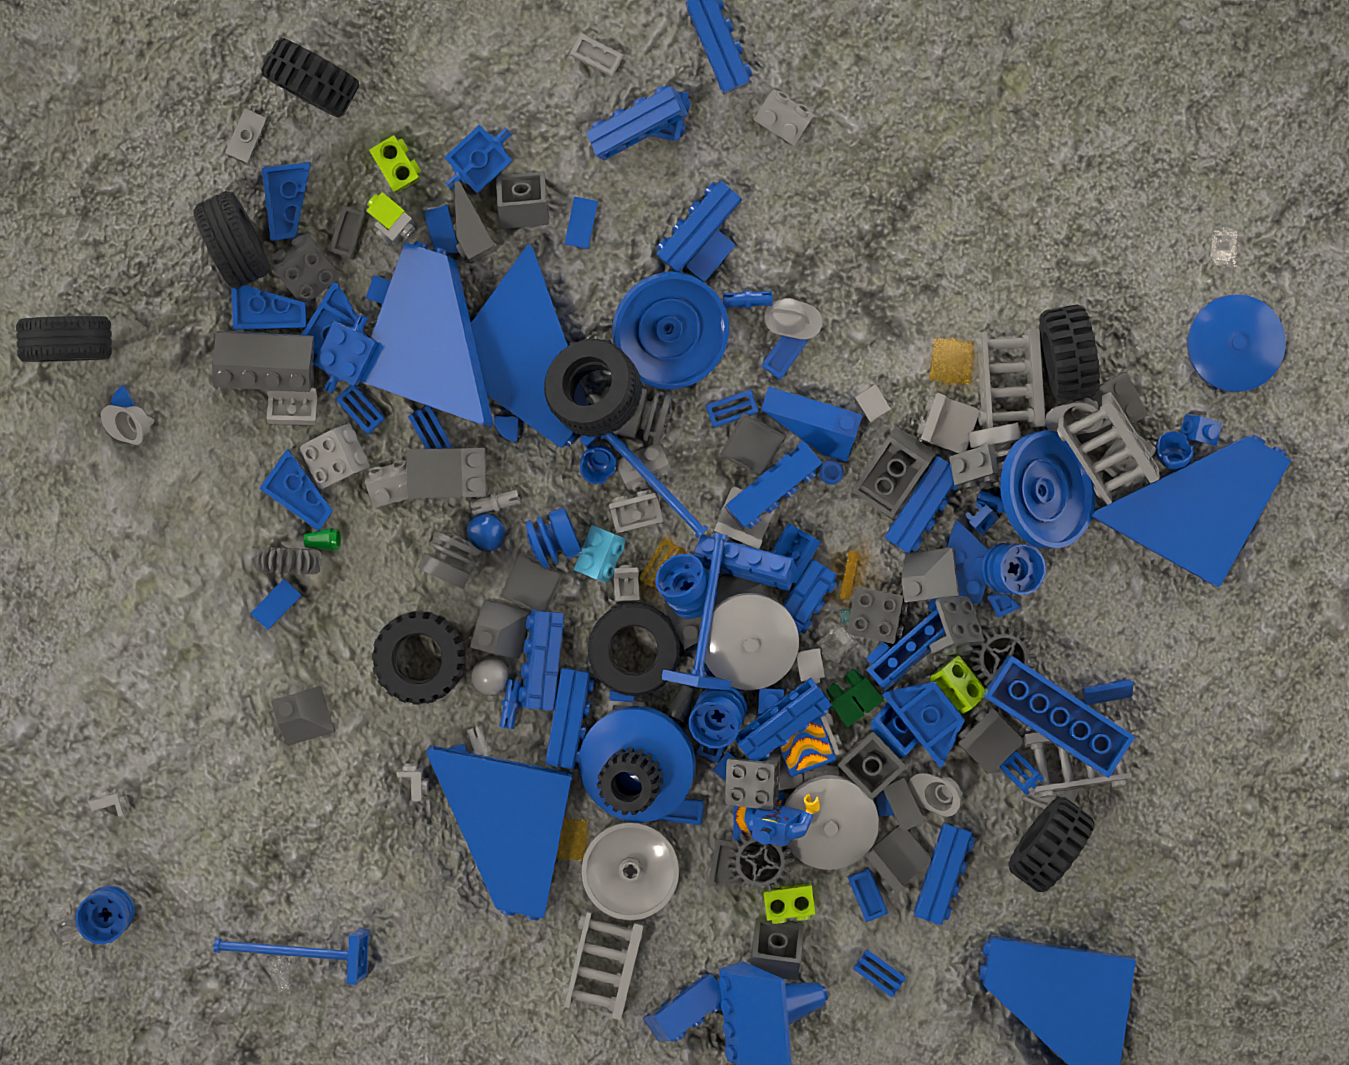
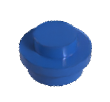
M826 461L819 469V476L826 484H837L843 477V468L836 461Z

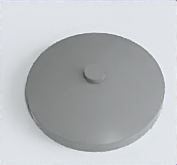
M742 593L729 597L713 609L705 657L706 665L716 678L732 681L731 687L757 690L768 687L783 678L794 664L799 648L796 624L788 610L777 600L758 593Z
M819 776L798 786L788 797L784 805L785 807L805 811L804 797L807 794L811 796V803L818 797L821 807L818 812L812 813L813 819L805 836L794 839L787 844V847L791 848L794 856L809 866L827 870L844 868L863 858L873 846L878 834L879 818L873 799L871 800L853 780L842 776Z
M622 822L601 831L589 844L582 863L583 885L591 901L604 913L623 920L646 918L661 910L673 896L679 878L677 855L669 840L655 828L638 822Z

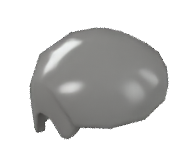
M485 656L474 665L471 681L475 689L480 693L495 695L506 686L509 671L503 660L496 656Z

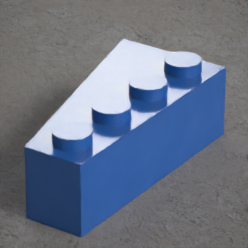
M803 440L794 451L781 458L773 468L763 473L756 482L745 488L728 502L724 508L742 530L747 526L752 529L761 521L759 517L765 511L769 514L780 506L778 501L783 496H786L787 499L799 490L797 488L799 483L804 480L807 484L818 475L815 470L818 469L822 462Z

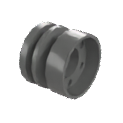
M642 388L641 400L639 401V406H637L638 409L634 411L635 414L620 428L619 434L635 438L639 428L644 429V441H648L650 431L656 432L653 443L659 444L667 431L672 411V395L666 394L663 404H659L660 392H656L652 401H648L647 389Z
M435 530L433 536L439 538L442 542L441 544L433 541L429 542V545L437 550L436 555L424 553L418 568L445 582L464 589L471 574L464 570L462 566L463 564L475 566L476 562L467 558L470 553L479 557L482 551L474 547L468 540L453 533Z

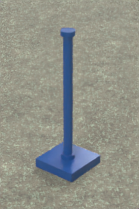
M614 432L611 434L607 433L605 436L601 435V437H587L584 435L579 439L589 448L600 438H606L696 532L695 536L697 538L708 530V527L701 525Z
M713 533L715 542L694 669H691L690 673L663 670L662 680L701 688L730 690L732 681L706 676V672L703 671L724 542L728 539V535Z
M360 928L350 934L348 951L222 941L221 938H215L213 950L215 953L233 951L347 960L346 984L357 985L367 977L370 929Z

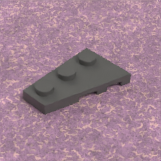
M716 838L708 887L742 881V878L734 881L733 876L737 871L729 873L728 870L729 867L735 865L727 863V858L735 857V855L728 853L729 848L737 849L732 841ZM749 844L743 851L754 852L759 846ZM768 847L767 855L774 859V861L780 862L778 850ZM763 851L761 855L753 858L756 860L757 869L762 863L765 864L767 862L764 860ZM740 858L739 863L742 870L751 877L752 864ZM764 869L758 879L771 876L777 869Z

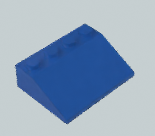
M744 961L720 968L719 986L722 996L721 1009L723 1011V1032L725 1034V1055L727 1061L735 1065H792L785 979Z

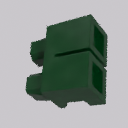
M855 669L844 675L851 685L844 692L837 682L826 688L831 699L830 703L846 727H849L864 716V713L852 698L853 696L866 713L884 701L865 676L862 677Z

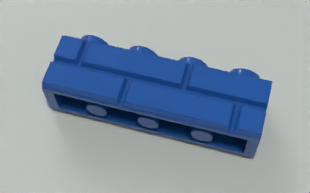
M688 0L685 4L722 94L725 95L750 84L749 77L753 75L748 63L743 64L740 55L743 54V50L739 41H733L730 32H733L734 29L729 17L726 19L723 17L721 12L724 9L722 0Z
M671 86L659 87L654 91L655 95L649 98H639L634 101L633 107L627 110L619 109L612 114L613 117L607 121L600 120L592 124V129L587 131L586 134L596 156L605 161L688 116L678 91Z
M721 180L717 184L712 182L704 191L707 196L700 203L696 200L688 210L691 213L685 221L681 218L672 228L675 233L671 238L667 239L665 237L656 247L659 250L656 256L675 272H681L741 203L742 198Z
M939 456L934 458L883 538L906 553L910 554L911 550L914 552L918 550L923 542V539L920 538L924 530L930 531L936 522L933 516L938 509L942 511L950 499L946 496L950 490L953 489L955 491L959 486L954 485L951 464Z
M702 534L694 556L700 560L705 569L710 570L715 538ZM726 540L724 542L720 573L733 574L735 577L772 587L778 586L780 589L789 591L797 569L793 558Z
M814 559L810 561L797 584H795L782 604L791 614L796 624L798 635L800 632L806 633L812 623L809 618L813 612L819 613L825 603L822 598L826 592L831 594L838 583L835 579L837 574Z
M938 609L934 610L867 669L884 691L888 690L911 669V666H915L931 652L930 644L946 636Z
M532 610L531 615L527 616L526 628L530 629L529 639L524 641V653L527 654L526 663H523L521 667V677L524 678V686L520 687L518 694L522 707L542 710H554L564 613Z
M565 667L561 669L545 761L546 765L574 769L575 764L580 762L581 756L579 755L580 749H578L579 740H584L586 726L582 725L583 716H588L590 702H586L587 692L592 693L595 679L590 678L591 672Z
M809 678L739 731L735 740L750 760L764 761L775 748L786 745L792 735L806 730L809 723L816 717L824 716L832 704L815 681Z
M943 822L913 911L914 916L942 925L944 920L948 921L952 911V907L949 906L951 897L955 898L957 896L960 884L956 883L959 874H964L967 866V861L964 860L966 852H971L975 838L971 837L972 832L970 830Z

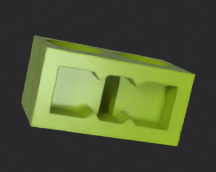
M393 135L369 149L395 194L421 180L418 174L422 171L414 159L412 161L408 159L405 153L409 149L402 138L397 140ZM389 147L397 149V155L393 159L385 158V151ZM401 168H407L410 171V175L406 180H399L397 178V172Z
M383 192L379 196L375 194L367 203L369 208L366 211L388 230L405 212Z
M959 655L944 663L929 677L931 682L934 681L961 715L972 709L984 698L982 695L986 689Z
M811 882L780 886L779 888L772 887L771 892H768L767 888H763L767 921L772 920L773 924L787 922L786 918L796 917V920L801 921L810 919V915H815ZM803 896L808 899V904L804 908H798L794 905L798 897ZM774 900H781L784 903V907L780 911H773L770 908L771 903Z

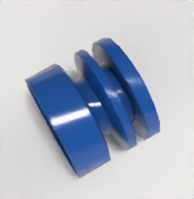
M564 507L549 512L551 524L546 525L540 516L537 517L540 527L538 529H535L532 520L525 522L527 538L533 554L544 569L550 567L547 559L549 555H551L555 565L559 564L557 554L559 551H562L568 560L583 554Z
M999 543L992 546L986 552L982 561L984 581L990 589L998 593L1028 595L1042 585L1046 575V564L1043 555L1037 548L1029 544Z
M679 554L671 557L658 569L655 577L657 589L677 616L693 619L703 615L709 578L708 572L700 560L691 554ZM716 590L715 602H716V599H717V596H718V591H717V590Z
M732 687L730 690L706 688L700 694L689 717V729L692 736L700 744L709 748L729 746L736 739L747 714V704L744 697Z
M107 885L96 889L80 903L76 910L75 922L78 931L86 940L95 944L113 942L130 927L134 920L135 906L133 899L126 891L117 886ZM106 908L108 912H112V915L110 917L107 912H104Z

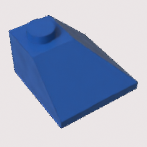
M888 702L871 720L872 732L899 759L906 756L919 741Z

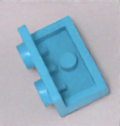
M591 525L582 548L583 554L579 555L574 570L596 580L609 583L610 578L614 575V569L619 556L623 553L626 538Z

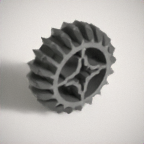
M260 547L257 549L255 563L256 569L259 572L317 574L320 572L322 559L321 552L314 549Z
M999 625V633H996L994 627H990V636L985 631L982 632L985 640L979 644V649L973 647L972 652L977 653V656L970 657V661L978 662L977 665L971 668L973 671L981 670L976 675L977 679L986 676L983 682L985 686L989 685L1002 664H999L1000 659L997 657L998 655L993 653V651L1002 654L1006 651V657L1008 655L1012 656L1015 650L1014 647L1018 644L1022 653L1021 662L1030 668H1035L1034 664L1028 663L1029 659L1036 658L1035 654H1028V651L1034 649V645L1025 646L1030 638L1026 636L1020 639L1023 633L1021 630H1018L1013 635V626H1009L1006 633L1004 625ZM1010 638L1008 644H1005L1001 649H996L989 645L996 639ZM985 651L993 657V664L989 672L984 665Z
M748 829L749 837L746 838L743 833H740L739 837L742 842L740 843L734 839L732 843L737 849L729 848L728 853L735 855V857L727 858V863L735 864L728 868L729 873L737 871L733 876V880L738 881L742 878L740 882L741 888L749 883V892L754 890V885L758 886V893L763 892L762 886H767L768 892H771L772 887L770 884L774 882L775 886L779 888L781 884L777 879L787 880V876L782 872H791L792 870L790 866L785 865V863L793 862L792 857H785V855L792 852L791 848L783 849L782 847L784 846L772 844L780 854V862L774 861V859L767 855L769 843L766 845L760 844L759 848L754 852H745L743 850L746 846L757 842L752 839V831ZM763 851L764 860L767 862L765 864L762 863L757 869L756 860L753 858L761 855ZM740 858L752 864L751 877L742 870L739 863ZM764 869H777L771 876L758 879Z

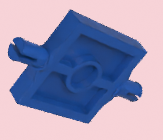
M479 124L444 157L455 172V175L445 183L446 186L452 191L455 188V182L463 181L470 185L477 194L482 191L513 162L502 146L512 136L510 131L508 132V129L505 127L494 137L488 134Z
M359 314L354 327L345 326L338 321L333 322L313 365L325 370L330 376L324 387L328 392H334L339 380L346 381L353 386H358L378 345V342L362 332L369 318Z

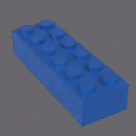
M1007 656L982 697L1107 778L1111 776L1135 739L1134 735L1013 656Z

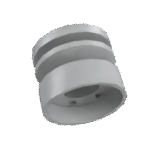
M1018 423L969 432L968 437L972 449L987 444L994 445L998 469H1002L1006 456L1012 448L1011 442L1019 440L1021 434Z

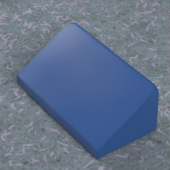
M1124 679L1083 687L1081 689L1084 703L1092 705L1130 698L1133 694V681Z

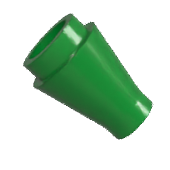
M329 528L304 534L305 548H315L334 552L335 549H340L341 534L339 530Z

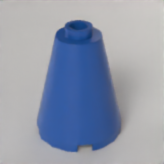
M818 982L785 983L789 1025L825 1006V1001L828 1000L825 986L821 987Z

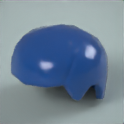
M1176 431L1166 432L1159 436L1156 445V456L1164 467L1173 470L1181 469L1191 462L1193 446H1190L1185 434Z
M603 445L587 448L580 458V473L584 480L592 484L606 483L607 479L615 473L617 467L615 454L611 449Z
M482 513L475 516L468 524V539L480 551H494L499 549L505 541V527L494 515Z

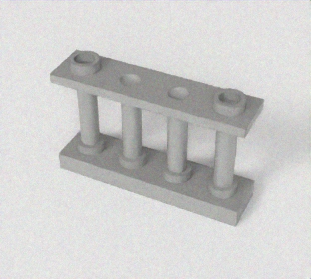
M1029 329L1024 331V335L1021 338L987 340V332L977 333V338H974V351L978 353L982 410L978 414L980 426L983 425L984 430L993 428V422L1027 420L1030 423V428L1046 426L1039 329ZM1022 348L1025 350L1026 359L1023 362L989 364L988 349ZM1024 372V374H1027V384L1025 386L990 388V374ZM1017 396L1028 398L1029 408L1026 411L992 413L991 398Z
M1111 392L1102 396L1100 410L1069 425L1064 416L1059 418V428L1057 429L1059 437L1063 442L1067 441L1094 483V490L1100 499L1103 498L1107 505L1112 503V490L1140 476H1146L1150 483L1159 480L1157 464ZM1104 418L1111 420L1113 429L1083 444L1080 443L1075 433ZM1115 438L1123 439L1126 444L1125 448L1096 463H1093L1087 452ZM1127 457L1135 458L1138 463L1136 468L1108 482H1105L1099 473Z
M1122 720L1113 721L1115 724L1123 728ZM1039 733L1025 734L1023 738L1025 748L1031 747V750H1034L1037 770L1044 778L1040 782V786L1032 790L1033 795H1040V798L1052 797L1054 792L1112 784V787H1122L1127 785L1126 782L1132 778L1131 773L1122 774L1119 762L1109 778H1098L1097 771L1086 765L1088 779L1074 781L1069 753L1055 744L1059 749L1064 783L1050 785L1044 749L1046 745L1054 743Z
M587 909L586 915L581 914L578 929H582L570 984L569 986L564 985L561 999L565 1000L564 1007L569 1008L571 999L607 1007L609 1011H612L611 1018L621 1020L644 922L634 920L633 926L628 925V928L590 919L592 910ZM589 928L625 937V940L629 941L628 949L619 951L585 943L587 930ZM582 952L619 960V963L624 964L622 973L615 975L579 966ZM576 976L614 984V987L618 988L616 997L611 996V998L574 990Z

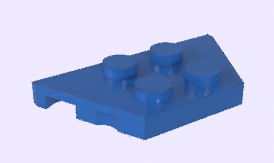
M336 282L332 283L302 335L314 336V361L334 321H338L345 326L354 327L358 318L354 308Z
M954 521L946 547L954 548L960 596L953 597L967 596L972 604L981 603L986 587L982 576V561L988 549L960 522ZM930 599L927 610L934 611L937 609V599Z
M934 681L884 691L882 693L884 698L941 768L965 721Z

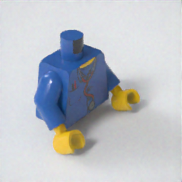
M810 794L804 797L805 811L775 805L773 810L746 807L744 820L748 829L752 831V839L763 845L769 843L786 846L794 839L805 836L813 819L812 813L820 810L821 806L818 797L812 803Z

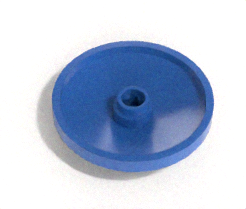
M1238 294L1218 298L1204 306L1193 319L1187 336L1188 356L1197 374L1211 386L1229 392L1251 390L1267 382L1280 367L1286 346L1284 329L1276 313L1261 300Z

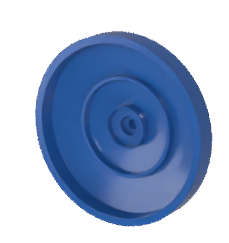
M680 272L654 274L634 285L619 303L612 325L613 344L619 347L634 363L639 371L642 383L659 389L684 388L706 377L721 360L729 337L728 316L719 296L700 279Z
M1057 431L1035 432L1020 438L1008 452L1001 473L1002 503L1010 524L1021 538L1035 547L1053 549L1071 545L1085 533L1095 508L1096 492L1094 490V483L1067 441L1063 442Z
M623 707L604 715L587 733L579 754L581 756L579 762L580 775L589 796L601 809L610 815L630 822H649L670 814L685 799L695 777V754L684 730L666 714L648 707ZM628 748H634L635 752L638 749L644 750L643 754L646 756L650 753L652 755L651 760L653 762L657 760L659 763L657 769H662L663 772L661 776L663 785L661 786L660 793L650 807L648 806L644 812L639 811L637 815H632L631 812L627 815H622L621 810H618L617 813L612 811L613 806L609 805L607 807L604 804L606 799L600 798L599 793L601 789H597V783L599 782L597 778L602 767L614 753L616 754L621 749H624L625 752ZM629 772L619 773V779L624 787L633 791L642 790L641 782L634 774Z

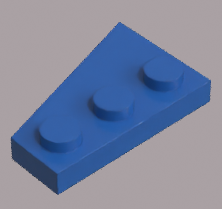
M311 162L262 168L271 241L294 239L297 237Z
M246 285L238 289L232 288L233 330L306 328V303Z
M287 449L259 489L320 531L333 513V509L289 449Z

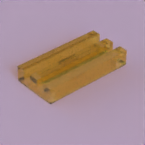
M663 538L638 579L659 591L654 583L658 569L667 561L673 549L677 551L676 555L682 554L684 550ZM666 544L669 546L668 550L650 579H647L645 577Z
M848 550L839 598L849 600L859 557L858 552Z

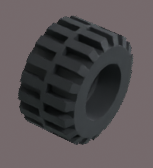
M628 748L626 752L624 749L619 750L608 759L598 775L597 789H601L599 796L600 798H605L604 804L607 807L609 805L613 806L612 811L616 813L618 810L622 811V815H627L629 812L632 815H637L639 811L644 812L648 806L652 805L661 791V786L663 785V779L661 778L663 775L662 769H657L659 766L658 761L655 760L653 762L651 760L652 755L648 753L646 756L643 754L644 750L638 749L637 752L634 751V748ZM629 772L634 774L640 780L642 790L633 791L624 787L619 779V773Z

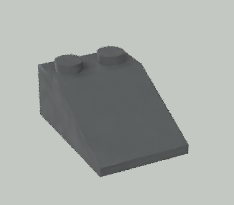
M460 181L455 182L456 232L459 241L456 247L464 260L469 259L473 263L497 250L462 184Z
M1127 372L1101 383L1099 391L1094 396L1087 397L1097 401L1098 409L1100 410L1102 396L1111 392L1131 424L1149 416ZM1065 401L1057 406L1065 405L1069 401ZM1104 418L1101 428L1097 431L1079 434L1076 437L1083 444L1113 429V423L1110 419L1106 420Z
M895 426L852 492L892 518L936 453Z
M485 448L406 450L407 499L486 497Z

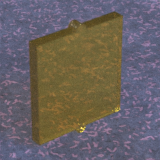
M934 338L929 380L946 382L948 385L951 383L969 385L974 342L959 341L956 338L951 340Z
M564 818L556 858L583 860L585 843L588 841L586 838L587 820Z

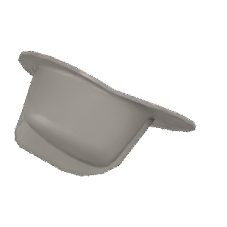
M784 298L773 302L772 306L767 307L765 323L768 329L775 334L796 339H810L820 332L822 317L814 306L792 298Z
M1087 397L1070 400L1067 404L1055 407L1047 413L1045 418L1046 427L1049 431H1057L1059 428V418L1062 416L1071 425L1098 411V403ZM1103 419L1075 433V435L1097 431L1101 428Z
M108 405L101 412V420L106 431L113 438L134 445L142 443L143 437L149 432L150 426L154 423V419L148 417L139 406L123 408Z
M926 773L916 774L910 778L908 786L917 805L945 817L953 816L958 812L963 792H961L959 785L952 778L936 777Z

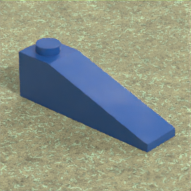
M769 386L761 408L763 412L807 442L821 454L845 462L849 456L862 418L861 414Z

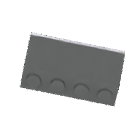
M217 331L212 360L213 387L310 392L315 382V365H313L314 336Z
M723 574L718 578V596L714 608L725 599L734 595L758 593L767 596L761 583L735 577L733 574ZM667 602L663 605L684 648L686 649L698 643L702 616L693 619L681 618L673 612Z

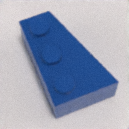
M705 974L680 991V994L670 1002H664L661 1005L662 1008L653 1015L647 1014L644 1016L643 1020L659 1042H677L686 1035L685 1031L689 1027L693 1026L695 1028L703 1023L706 1014L710 1011L715 1013L721 1009V988L712 974Z

